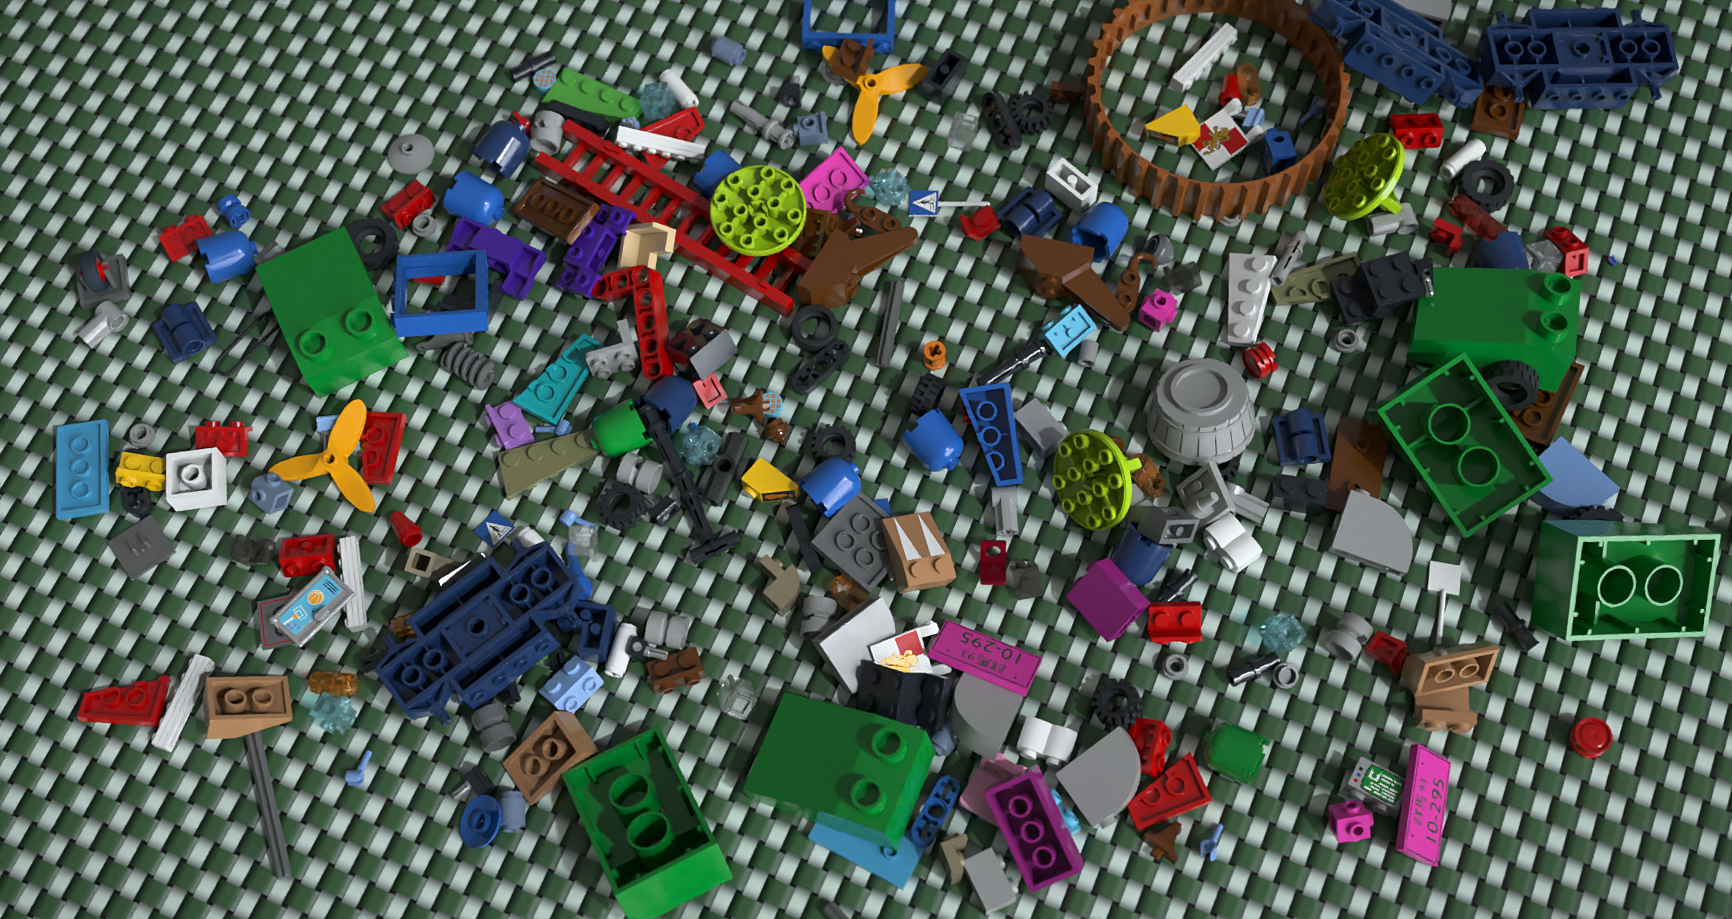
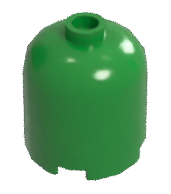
M632 398L599 414L592 422L593 436L589 437L596 451L601 449L603 454L609 458L622 457L628 452H633L653 443L652 437H646L645 435L647 428L641 417H639L636 409L633 410L631 407L634 404Z
M1224 722L1217 725L1213 732L1208 730L1201 745L1205 746L1204 760L1211 769L1246 787H1250L1251 780L1248 778L1250 776L1256 777L1266 755L1262 753L1263 745L1269 746L1271 739L1235 723Z

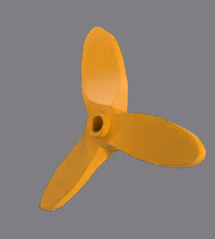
M823 46L822 56L827 64L833 68L839 49L832 46ZM904 64L888 68L877 75L866 72L865 76H859L857 83L843 78L855 87L859 93L852 118V136L856 144H864L873 131L878 113L879 95L896 94L920 84L929 71L926 66L921 64Z
M360 399L353 400L344 408L331 431L328 447L322 453L290 458L275 464L268 473L274 472L284 481L303 480L329 473L348 501L362 512L373 513L375 500L367 483L348 464V457L357 446L364 429L367 414L364 402Z

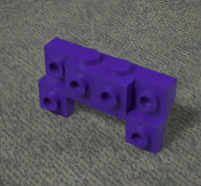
M601 203V209L567 250L563 258L567 266L556 286L563 292L573 296L581 295L592 299L593 295L590 294L597 280L602 281L603 279L599 272L618 240L614 233L623 236L627 235L625 230L632 218L636 219L637 217L633 211L616 205L611 207Z
M462 216L454 228L453 235L445 252L486 249L488 267L507 275L505 282L501 286L502 292L523 301L535 285L534 277L546 262L545 252L523 243L516 237L511 238L496 228L491 229Z

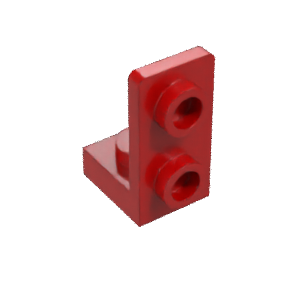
M1557 226L1543 232V237L1561 252V274L1573 277L1588 273L1589 247L1565 226Z

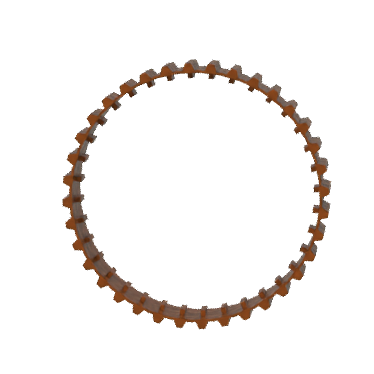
M1127 0L1124 9L1115 8L1112 11L1111 24L1103 23L1101 26L1099 40H1094L1091 58L1088 61L1083 115L1087 116L1086 134L1093 135L1091 148L1093 152L1102 153V167L1114 170L1116 173L1115 182L1118 185L1127 183L1128 186L1133 188L1131 194L1133 197L1138 198L1143 195L1151 200L1150 207L1156 209L1163 205L1170 208L1171 215L1176 217L1181 212L1192 214L1194 221H1200L1203 216H1213L1215 221L1219 222L1223 220L1224 216H1232L1233 214L1237 216L1239 214V220H1245L1246 214L1254 211L1260 216L1265 215L1268 207L1273 204L1283 207L1286 205L1289 195L1300 196L1304 192L1307 181L1314 183L1318 179L1321 167H1326L1347 115L1346 108L1351 93L1346 90L1350 82V74L1343 72L1345 63L1342 61V54H1337L1338 38L1329 37L1326 28L1313 24L1308 18L1309 6L1302 7L1295 2L1296 0ZM1190 13H1219L1241 17L1272 29L1289 40L1304 54L1315 68L1323 83L1327 95L1326 99L1329 104L1328 121L1317 147L1314 150L1311 149L1309 154L1300 162L1278 174L1242 183H1210L1188 179L1172 174L1150 163L1124 142L1113 128L1104 111V105L1101 104L1100 100L1102 72L1105 70L1107 59L1109 56H1112L1114 50L1136 31L1172 16Z

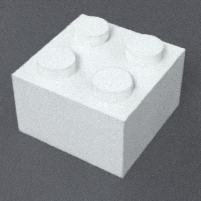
M217 447L166 454V500L176 511L227 505L226 458Z

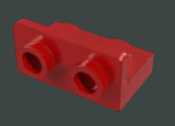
M1437 113L1390 115L1389 124L1394 137L1402 143L1404 149L1439 148L1441 146L1444 127Z
M415 179L380 207V209L395 226L402 229L405 225L412 223L420 213L428 210L436 199L429 187L425 188Z
M197 214L184 219V224L178 227L175 225L169 226L162 230V235L158 236L173 263L200 250L197 239L213 235L206 219L202 215L199 217Z
M205 421L204 426H196V450L217 447L224 457H248V432L253 431V426H245L244 421H230L229 426H220V421Z
M333 533L282 539L279 562L284 576L290 578L315 575L325 565L335 572L336 566L333 560L335 538Z
M1200 601L1150 602L1147 615V632L1150 642L1157 644H1167L1169 642L1191 644L1195 641H1202V605Z
M1135 717L1136 724L1130 725L1128 734L1137 748L1141 773L1149 774L1153 779H1158L1160 773L1165 768V752L1167 746L1171 743V731L1162 720L1138 719Z

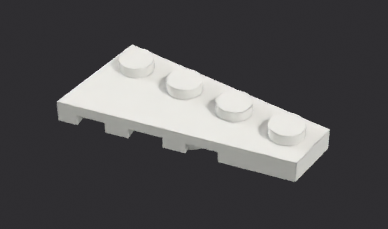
M1229 253L1228 342L1231 346L1252 348L1256 342L1271 287L1269 278L1273 274L1278 261L1275 256Z

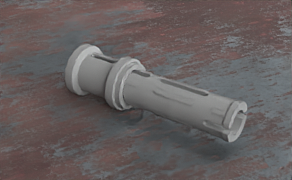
M739 99L732 103L730 112L760 130L764 138L772 139L778 143L781 149H786L791 144L794 138L792 130H786L779 125L777 120H769Z

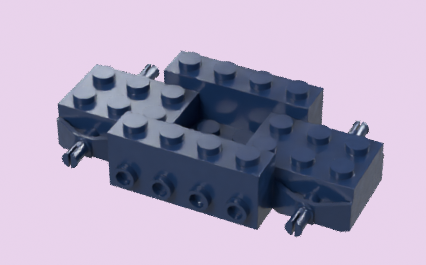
M1309 0L1308 18L1316 26H1323L1328 29L1336 38H1343L1348 41L1342 48V61L1351 69L1361 71L1370 80L1380 82L1387 90L1399 93L1408 102H1414L1422 106L1433 93L1445 97L1454 107L1460 106L1466 109L1484 90L1481 62L1458 51V45L1455 43L1449 44L1447 41H1444L1443 29L1393 0Z
M1619 8L1528 9L1520 24L1507 21L1505 11H1498L1495 13L1497 24L1490 25L1485 29L1478 44L1485 84L1499 85L1510 89L1515 103L1517 101L1518 103L1524 101L1522 88L1531 84L1528 93L1532 109L1623 108L1638 88V85L1647 87L1650 90L1651 100L1657 101L1662 98L1659 86L1672 79L1679 70V65L1669 26L1664 23L1642 20L1640 9H1637V11L1634 9L1630 12L1632 23H1627L1624 26ZM1577 50H1583L1586 52V54H1582Z
M514 538L519 547L513 541L510 542V546L516 552V557L505 571L492 556L482 560L474 570L467 575L459 577L454 585L446 591L438 593L426 606L413 612L412 616L406 621L418 638L401 644L395 641L392 634L386 635L388 639L382 638V642H384L389 650L387 655L377 665L375 672L409 718L415 721L419 718L434 715L442 727L448 726L446 721L451 724L452 719L446 713L444 707L454 690L474 710L478 709L560 646L544 625L546 620L565 617L571 626L575 628L577 625L572 619L574 618L579 625L581 624L582 620L574 612V608L585 590L547 541L527 548L519 538ZM478 622H484V629L480 633H473L474 625Z

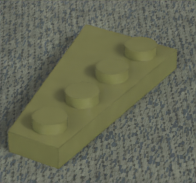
M1356 251L1293 272L1288 275L1282 287H1275L1271 284L1269 295L1275 306L1335 301L1329 283L1333 280L1354 275L1361 261Z
M592 429L498 452L508 500L510 501L517 497V494L526 489L529 491L537 487L538 483L548 478L552 479L560 475L559 472L569 467L574 468L601 454L600 449L596 451L589 437L593 436Z

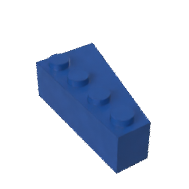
M1004 382L958 389L997 486L1024 483L1010 383Z

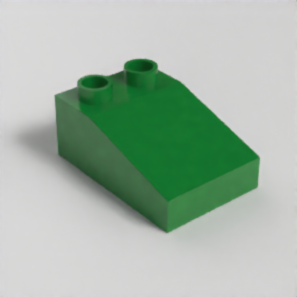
M345 226L255 267L304 380L320 399L409 357L401 338L397 336L396 328L391 327V317Z
M1433 267L1432 288L1434 295L1430 297L1429 293V298L1424 295L1423 298L1414 300L1406 358L1435 365L1452 353L1465 352L1481 376L1485 368L1494 362L1497 363L1501 360L1521 361L1526 365L1532 366V369L1537 371L1539 389L1556 393L1576 355L1582 281L1569 278L1561 273H1545L1532 269Z
M1465 352L1450 354L1367 410L1394 450L1459 537L1468 538L1554 481Z
M1603 520L1542 521L1530 622L1564 641L1707 636L1721 534L1702 526Z
M784 693L743 791L751 800L897 851L936 751L927 732L873 713Z
M659 725L561 773L613 893L628 919H655L733 878ZM661 807H662V809H663V811H664V815L661 814V811H660V810H661Z

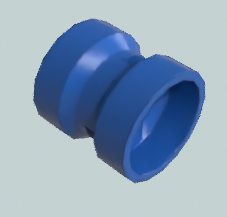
M227 195L217 204L218 212L226 217V221L231 227H240L250 218V211L241 205V201L236 195Z

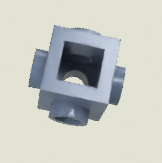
M270 472L257 476L252 481L248 498L270 515L287 508L294 488L279 475Z

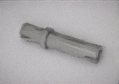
M1296 230L1290 242L1285 244L1283 255L1269 278L1273 286L1282 287L1296 260L1302 256L1303 247L1308 240V235L1305 231Z

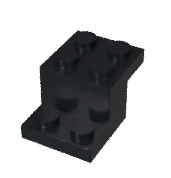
M1407 250L1362 262L1354 275L1333 280L1329 283L1345 328L1392 316L1399 304L1423 298L1425 295Z
M865 660L856 710L873 713L906 725H917L933 731H942L952 679L913 667L889 666L872 660Z

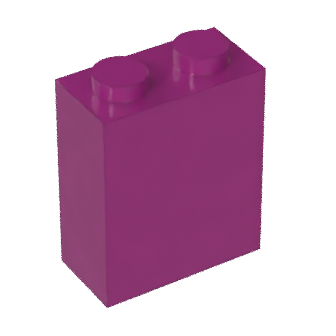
M1109 557L1101 561L1096 559L1091 562L1085 569L1087 573L1084 577L1081 576L1072 583V590L1066 596L1107 643L1120 637L1150 604Z

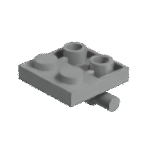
M1208 462L1176 486L1186 512L1200 519L1196 532L1203 531L1235 508L1216 462Z

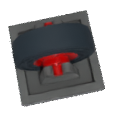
M96 249L81 253V263L76 264L75 269L80 306L84 310L98 307L105 301H112L114 303L131 298L126 257L123 253L102 258Z

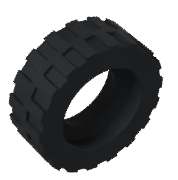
M1476 160L1472 164L1470 163L1463 171L1457 185V193L1460 196V200L1464 202V205L1471 208L1472 211L1491 214L1494 211L1501 210L1508 203L1515 187L1514 176L1511 175V171L1504 164L1498 163L1496 160ZM1480 177L1492 179L1497 184V192L1491 196L1483 195L1475 189L1474 182Z
M368 217V219H360L357 223H353L351 228H348L347 231L368 272L379 271V269L388 267L390 263L394 262L395 257L398 256V249H400L399 240L393 227L387 221H383L381 218ZM369 235H377L383 239V247L377 253L365 254L360 249L361 241Z
M1501 360L1487 366L1485 371H1483L1482 378L1505 410H1523L1536 402L1539 376H1537V371L1532 369V366L1526 365L1521 361ZM1501 382H1514L1523 387L1510 390L1501 388L1497 384Z

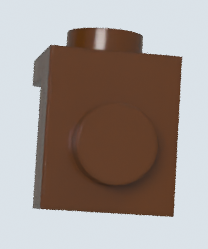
M1077 73L1076 84L1052 81L1050 102H1056L1061 105H1077L1078 97H1083L1085 83L1081 82L1082 74Z

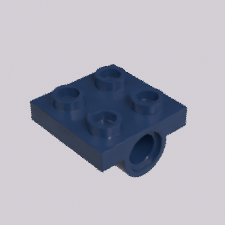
M1027 186L996 214V217L1003 227L1021 241L1022 234L1042 238L1063 219V214L1055 208L1054 201L1047 192L1041 189L1035 191L1030 186Z
M196 301L187 306L176 303L166 307L161 314L163 319L152 324L175 365L219 342L218 337Z
M1295 409L1288 412L1285 416L1272 418L1271 424L1280 467L1330 462L1331 454L1323 413L1311 414L1309 409Z

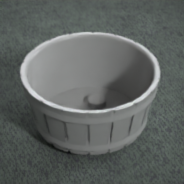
M1210 358L1185 360L1169 368L1156 385L1154 397L1149 405L1147 415V431L1155 447L1170 459L1193 466H1204L1208 462L1220 464L1232 459V457H1236L1249 445L1256 428L1255 411L1249 398L1246 382L1230 365Z

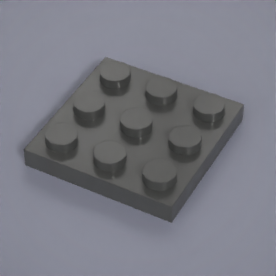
M860 491L841 508L811 541L809 546L866 595H869L892 568L881 524L882 519L892 517Z

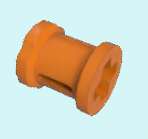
M930 341L924 347L925 367L931 371L940 370L945 365L944 356L946 350L941 342Z

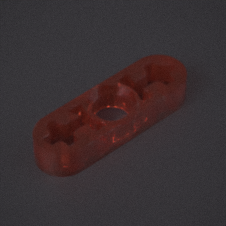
M1458 194L1448 204L1453 215L1483 239H1486L1487 242L1497 239L1496 234L1509 232L1507 228L1463 194Z

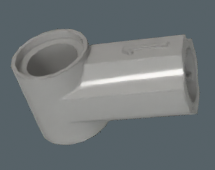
M1402 203L1403 209L1396 215L1391 211L1368 215L1366 218V228L1369 235L1375 237L1393 232L1403 235L1415 231L1419 224L1411 204Z
M105 301L97 307L95 317L77 331L76 334L90 348H93L109 333L122 330L127 325L129 318L112 301Z
M1224 481L1235 505V508L1229 512H1236L1259 524L1267 511L1269 503L1246 493L1243 488L1231 482Z
M1017 486L991 487V505L995 514L996 535L1011 537L1018 534Z

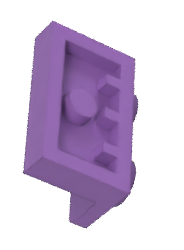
M515 398L494 408H491L489 403L485 405L488 411L487 414H484L490 428L495 426L498 433L494 434V437L499 447L505 446L506 450L536 442L519 407L512 404Z

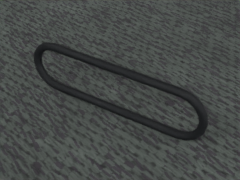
M267 311L261 314L218 357L215 362V370L218 374L222 376L233 374L278 329L280 325L277 321L275 327L231 371L222 372L219 370V362L266 315L275 316L274 311Z

